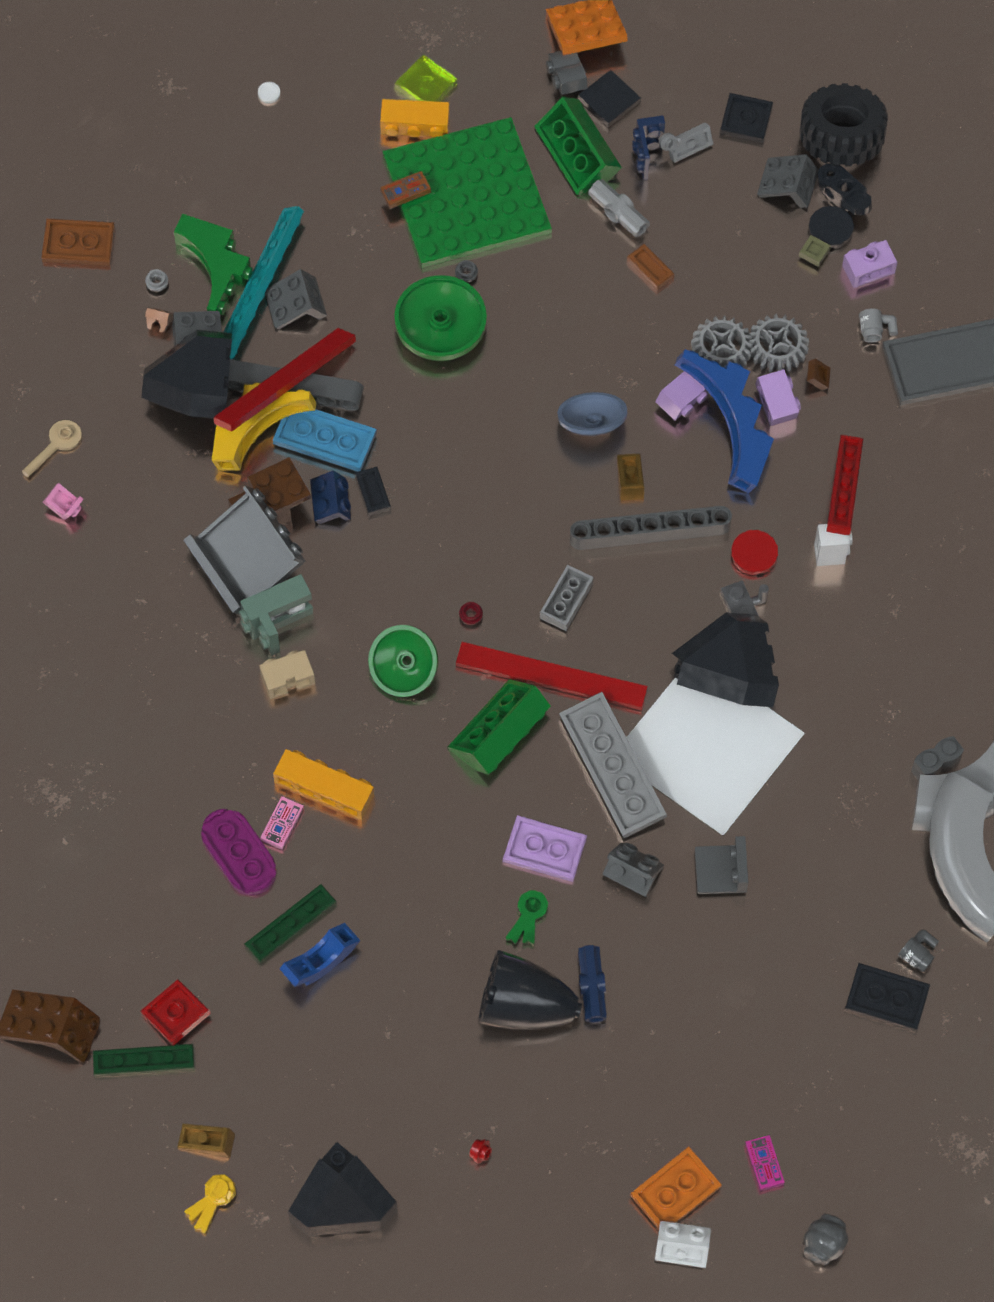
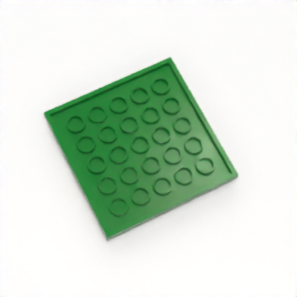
M512 117L383 151V158L392 182L422 171L431 188V193L400 205L421 268L552 233V227Z

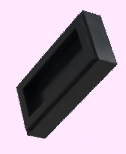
M378 467L355 472L368 516L390 511L391 505Z

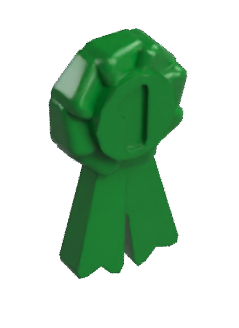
M530 890L520 896L518 910L521 916L507 934V941H512L516 945L524 931L523 945L528 943L531 945L535 944V921L545 916L548 908V901L543 893Z

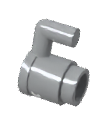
M866 309L859 313L861 334L865 342L874 343L882 339V323L888 324L890 336L898 335L897 319L894 315L882 314L879 309Z

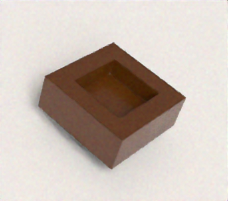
M816 358L809 360L807 382L820 390L828 389L831 368Z

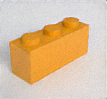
M382 99L381 134L389 136L409 135L411 137H437L448 134L449 102Z

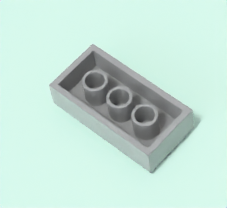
M567 565L540 611V619L567 631L592 587L594 577Z

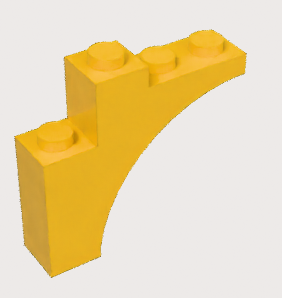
M260 383L244 385L243 396ZM306 390L286 392L232 432L216 425L212 462L218 471L241 470L244 457L253 442L274 423L296 413L315 411L316 401L311 392Z

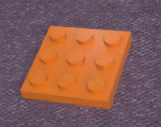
M585 0L546 9L547 19L563 55L628 41L626 30L612 0Z

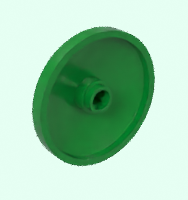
M429 276L414 282L401 294L395 307V328L401 342L414 354L429 360H452L470 352L482 339L487 323L486 307L478 291L467 282L452 276Z

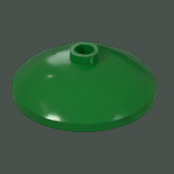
M396 625L384 630L376 637L369 651L368 665L373 680L383 691L393 696L409 697L421 693L432 683L438 670L439 661L435 644L424 631L414 626ZM407 656L411 658L410 665L405 662Z

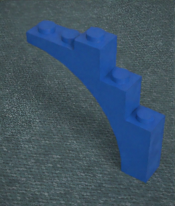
M685 349L677 357L675 366L690 374L703 385L719 406L730 432L733 450L732 469L728 484L749 494L758 485L774 440L766 432L754 429L762 405L753 398L742 395L750 371L744 369L742 365L730 361L724 367H721L719 363L709 361L701 357L697 352Z

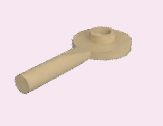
M62 420L55 423L49 432L51 443L22 470V473L26 477H30L57 449L67 451L77 447L82 438L80 427L70 420Z

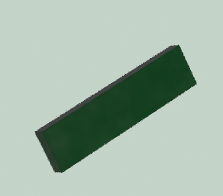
M320 884L244 943V946L261 964L337 905V901Z
M181 1044L174 1046L94 1050V1077L195 1070L194 1045Z

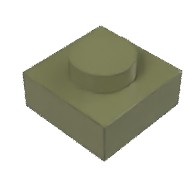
M810 235L800 250L799 257L819 267L829 252L831 245Z

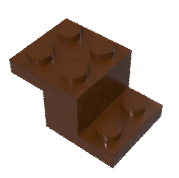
M290 457L247 477L248 486L253 489L257 488L265 496L264 502L277 513L278 517L276 519L280 524L284 525L291 521L290 508L311 499V494ZM244 491L229 498L228 503L230 507L245 495L246 492Z

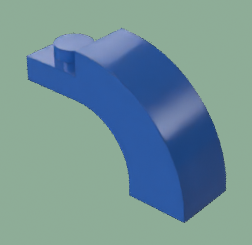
M346 923L329 929L325 936L310 950L284 962L280 970L294 987L303 983L308 986L325 976L341 963L361 940Z

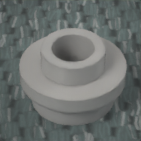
M154 269L147 274L145 283L151 291L159 292L167 287L168 277L162 270ZM155 280L161 281L159 283H153Z

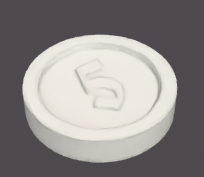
M273 82L263 83L258 89V97L264 103H274L280 97V88Z

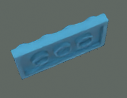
M315 409V411L296 413L281 419L273 438V444L359 472L363 468L377 434V429Z

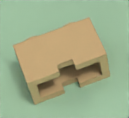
M305 650L300 652L292 651L285 657L279 659L271 658L259 665L260 674L270 699L288 694L287 689L296 686V689L299 690L315 684L314 673Z

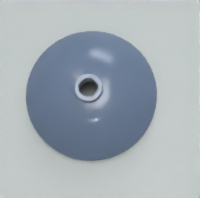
M590 392L573 396L564 401L557 412L558 421L561 426L574 434L583 436H598L612 432L625 422L628 415L627 405L622 399L615 395L601 392Z

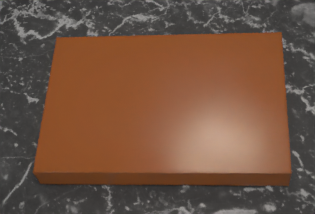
M46 219L42 262L110 266L115 223Z

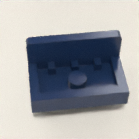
M334 470L310 479L314 521L322 524L338 517L346 521L350 520L351 504L348 499L347 490L349 485L347 479Z

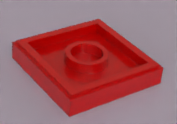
M179 979L140 1011L172 1046L211 1014L209 1009Z

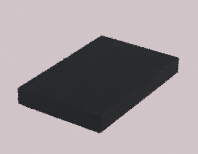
M858 963L845 1011L917 1032L930 984Z

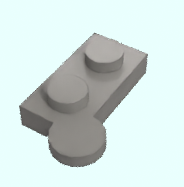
M706 122L677 136H674L672 133H665L659 139L660 148L664 151L669 150L670 159L674 163L713 145L710 126Z

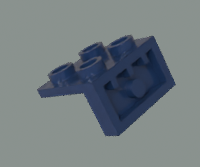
M664 115L637 119L636 128L633 129L634 140H632L633 153L638 155L636 166L638 173H642L643 180H648L650 155L648 149L654 150L659 148V139L665 132Z

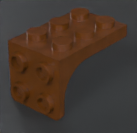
M12 989L0 1020V1039L49 1046L70 1055L78 1062H85L98 1030L100 1017L74 997Z

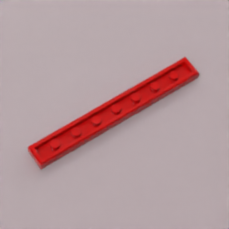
M340 328L335 329L214 416V424L231 432L355 343V334Z
M461 642L456 660V666L582 697L590 698L602 692L608 703L641 711L648 688L645 685L466 642Z

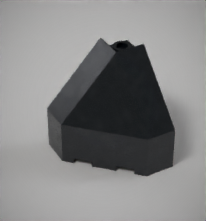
M196 330L144 369L141 398L188 416L214 419V416L226 409L232 333Z
M724 613L671 653L678 658L674 668V677L678 679L677 685L740 705L774 707L779 682L778 676H773L772 665L775 663L772 645H768L766 634L769 633L768 623L757 615Z
M338 1142L332 1146L322 1159L319 1158L288 1210L290 1222L308 1237H317L325 1234H351L370 1230L371 1232L381 1231L398 1212L397 1201L358 1156L351 1154Z

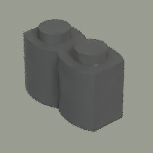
M561 50L548 53L549 61H546V68L548 74L553 75L552 81L555 90L559 89L561 95L588 89L587 76L577 53L563 55Z
M954 736L944 738L937 743L935 748L924 750L917 755L911 772L917 780H919L920 774L940 775V773L948 772L960 763L964 749Z

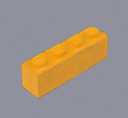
M286 749L273 773L275 783L360 820L363 819L374 798V787L369 781L361 778L357 780L350 777L344 770L329 768L321 760L316 759L313 761L308 759L302 752L297 750L292 752Z

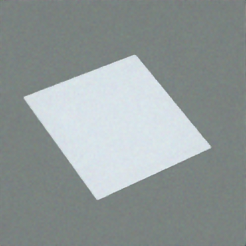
M674 678L626 738L652 786L718 833L724 835L798 743L804 732L768 707L740 705L677 685L678 679Z

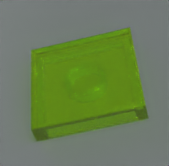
M423 54L394 83V86L411 100L439 102L457 84V78Z

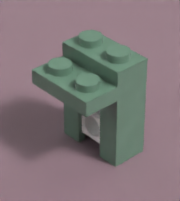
M300 574L240 601L241 610L238 612L245 634L250 633L253 640L259 638L263 649L268 648L271 656L280 652L277 629L313 614V607L308 602L312 600V595L303 576Z

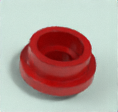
M486 1139L475 1140L469 1154L475 1163L481 1164L489 1159L492 1152L490 1141Z

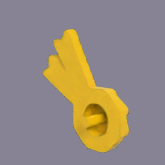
M219 1174L213 1175L205 1183V1197L184 1211L185 1214L189 1215L191 1222H194L200 1216L194 1229L201 1230L204 1234L207 1233L217 1207L227 1205L235 1197V1182L227 1175Z

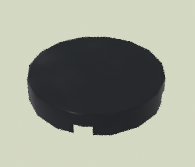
M822 207L816 210L810 217L809 235L831 245V248H840L846 245L852 238L853 220L848 212L840 207Z

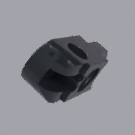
M827 163L820 167L818 170L819 189L828 200L846 212H852L854 215H866L872 210V197L867 193V188L841 165L833 166L832 163Z

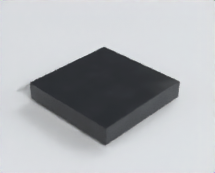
M609 70L590 85L588 89H585L578 95L580 102L607 127H610L641 102V97L612 70Z
M730 93L720 134L764 143L773 102Z

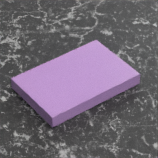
M517 815L503 862L573 882L587 835Z

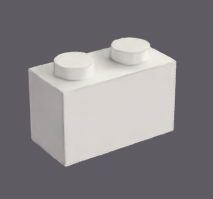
M827 524L818 525L814 542L817 566L845 564L847 555H850L852 532H850V536L826 532Z

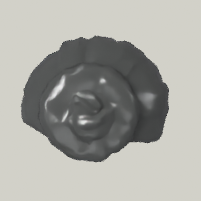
M824 1213L820 1219L813 1221L803 1238L805 1244L804 1256L810 1261L822 1265H828L831 1260L837 1259L843 1253L848 1243L847 1227L843 1220L834 1215Z

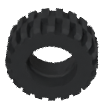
M835 83L830 84L827 88L823 86L817 92L814 91L803 104L800 140L805 149L810 151L814 158H820V161L827 164L829 162L833 166L845 165V167H850L853 164H863L865 160L869 161L874 158L884 145L888 121L887 109L876 94L872 95L870 90L867 88L865 90L861 89L859 85L849 86L848 83L836 85ZM832 123H848L854 125V127H841Z

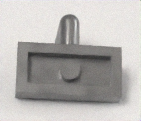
M743 580L720 589L729 613L757 616L759 615L754 606L765 603L769 587L762 584L759 587L758 595L750 598Z

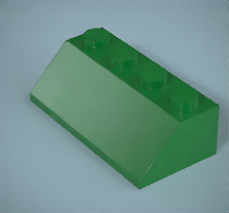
M562 97L534 126L577 195L588 192L597 180L603 179L607 183L622 168L579 99Z
M509 679L447 748L475 771L489 775L498 768L499 763L504 757L514 750V746L528 735L534 724L545 716V712L551 705L536 686Z

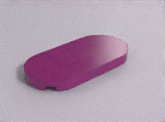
M219 809L209 814L203 822L201 830L202 842L232 887L245 895H258L267 891L275 881L276 864L272 855L247 819L240 812L228 809Z

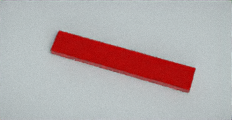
M840 435L826 532L850 536L864 438Z

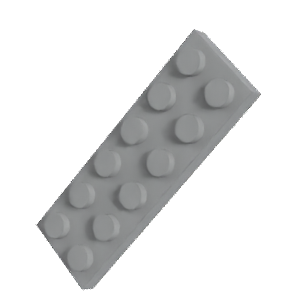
M602 692L559 713L623 838L667 817L661 802Z

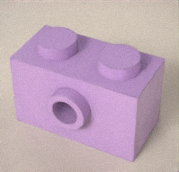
M884 240L872 242L867 247L859 250H850L844 255L842 266L853 288L894 274L897 260L887 241Z
M785 370L758 377L755 385L769 425L773 426L796 419L801 406L799 399L794 397L792 393L793 382L791 377L786 375Z
M684 371L661 390L655 402L676 421L681 415L686 417L693 410V405L697 402L701 404L709 396V393H707L703 385Z

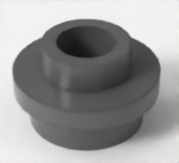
M463 260L456 266L455 275L467 283L472 282L478 275V268L472 261ZM464 271H469L470 273H469V274H464L463 272H464Z

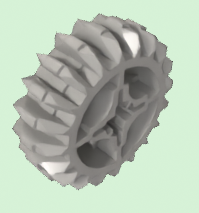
M775 314L773 319L768 315L764 321L759 319L757 325H753L751 332L748 334L753 338L748 342L753 345L749 351L751 352V358H754V365L761 363V370L767 367L770 373L773 372V369L777 371L785 369L788 373L791 371V367L797 369L799 362H804L805 355L808 354L809 339L806 338V330H802V324L795 325V318L789 321L786 314L782 318H778V315ZM788 336L793 339V341L796 344V347L793 346L792 342L787 339ZM760 341L768 348V352L762 348Z
M725 315L722 320H718L715 316L713 322L706 319L704 325L699 324L697 331L693 333L691 346L692 351L697 352L701 357L709 361L719 363L721 367H724L729 361L745 367L747 361L751 359V352L749 350L753 347L752 343L748 341L753 338L751 335H748V328L743 329L742 322L735 324L734 317L727 321ZM734 339L740 345L739 351L735 349V345L733 344ZM705 341H707L709 343V346L711 347L710 352H708L704 346Z

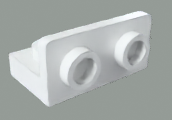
M661 1221L655 1261L706 1268L711 1229Z

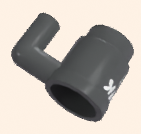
M920 930L905 944L898 954V957L905 960L915 969L918 968L921 972H924L935 959L930 951L921 943L924 941L934 949L940 942L926 930Z

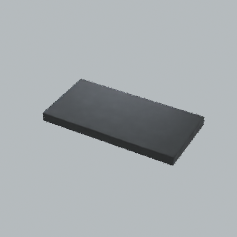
M994 319L883 341V351L900 405L994 386Z

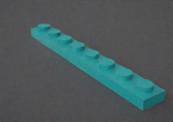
M299 206L283 208L225 327V333H232L230 359L232 360L236 356L237 349L242 339L246 336L249 324L254 319L260 302L264 299L265 291L273 280L274 273L283 259V254L291 243L292 236L301 222L300 219L304 211Z

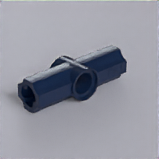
M585 945L578 948L580 966L579 987L580 995L583 996L585 1022L600 1023L605 1021L607 1016L604 994H606L605 975L601 968L599 946Z

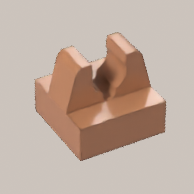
M153 307L147 308L145 315L147 317V328L153 329L154 323L159 320V332H165L173 320V313Z

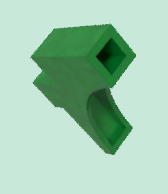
M182 213L174 230L175 243L192 252L205 266L212 282L207 311H219L223 315L227 308L226 301L229 296L233 295L236 285L243 287L245 281L249 280L253 272L250 257L233 252L236 246L233 230Z

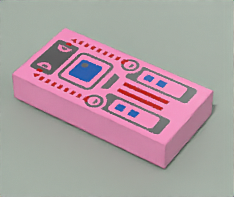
M281 796L260 837L261 841L283 850L304 806Z

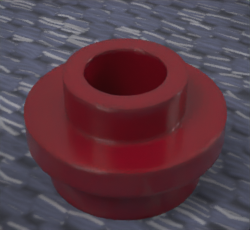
M467 602L461 606L459 617L463 623L475 625L482 620L483 610L479 604ZM473 612L475 613V616L468 617L467 613Z

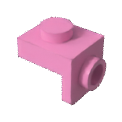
M58 483L47 495L43 503L65 520L70 516L74 518L82 509L80 503L84 498L81 496L76 498Z

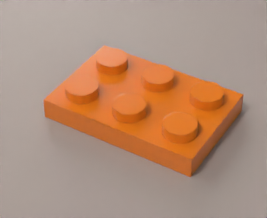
M687 1147L631 1192L630 1196L659 1229L661 1221L678 1223L718 1191L722 1184L692 1149Z

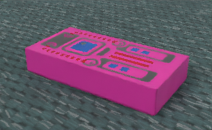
M770 1135L746 1141L745 1146L759 1190L764 1191L784 1185V1178Z

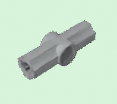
M603 179L597 180L589 190V196L604 208L605 214L612 222H619L635 237H640L646 232L650 222L634 208L633 202L627 195L623 193L619 195Z

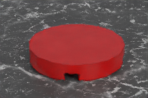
M760 530L745 531L734 540L731 547L733 563L742 573L751 576L761 573L765 574L776 564L778 545L774 538L766 532Z

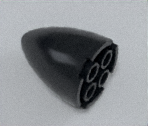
M497 950L490 967V972L492 973L489 974L483 992L478 1017L480 1019L479 1023L499 1028L533 1030L560 1026L572 1022L574 1017L579 1018L582 1003H578L579 997L558 977L529 960Z

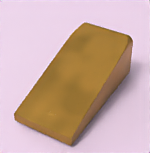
M640 453L617 455L621 500L644 499V480Z
M182 1124L177 1148L215 1156L230 1157L235 1133L230 1128Z

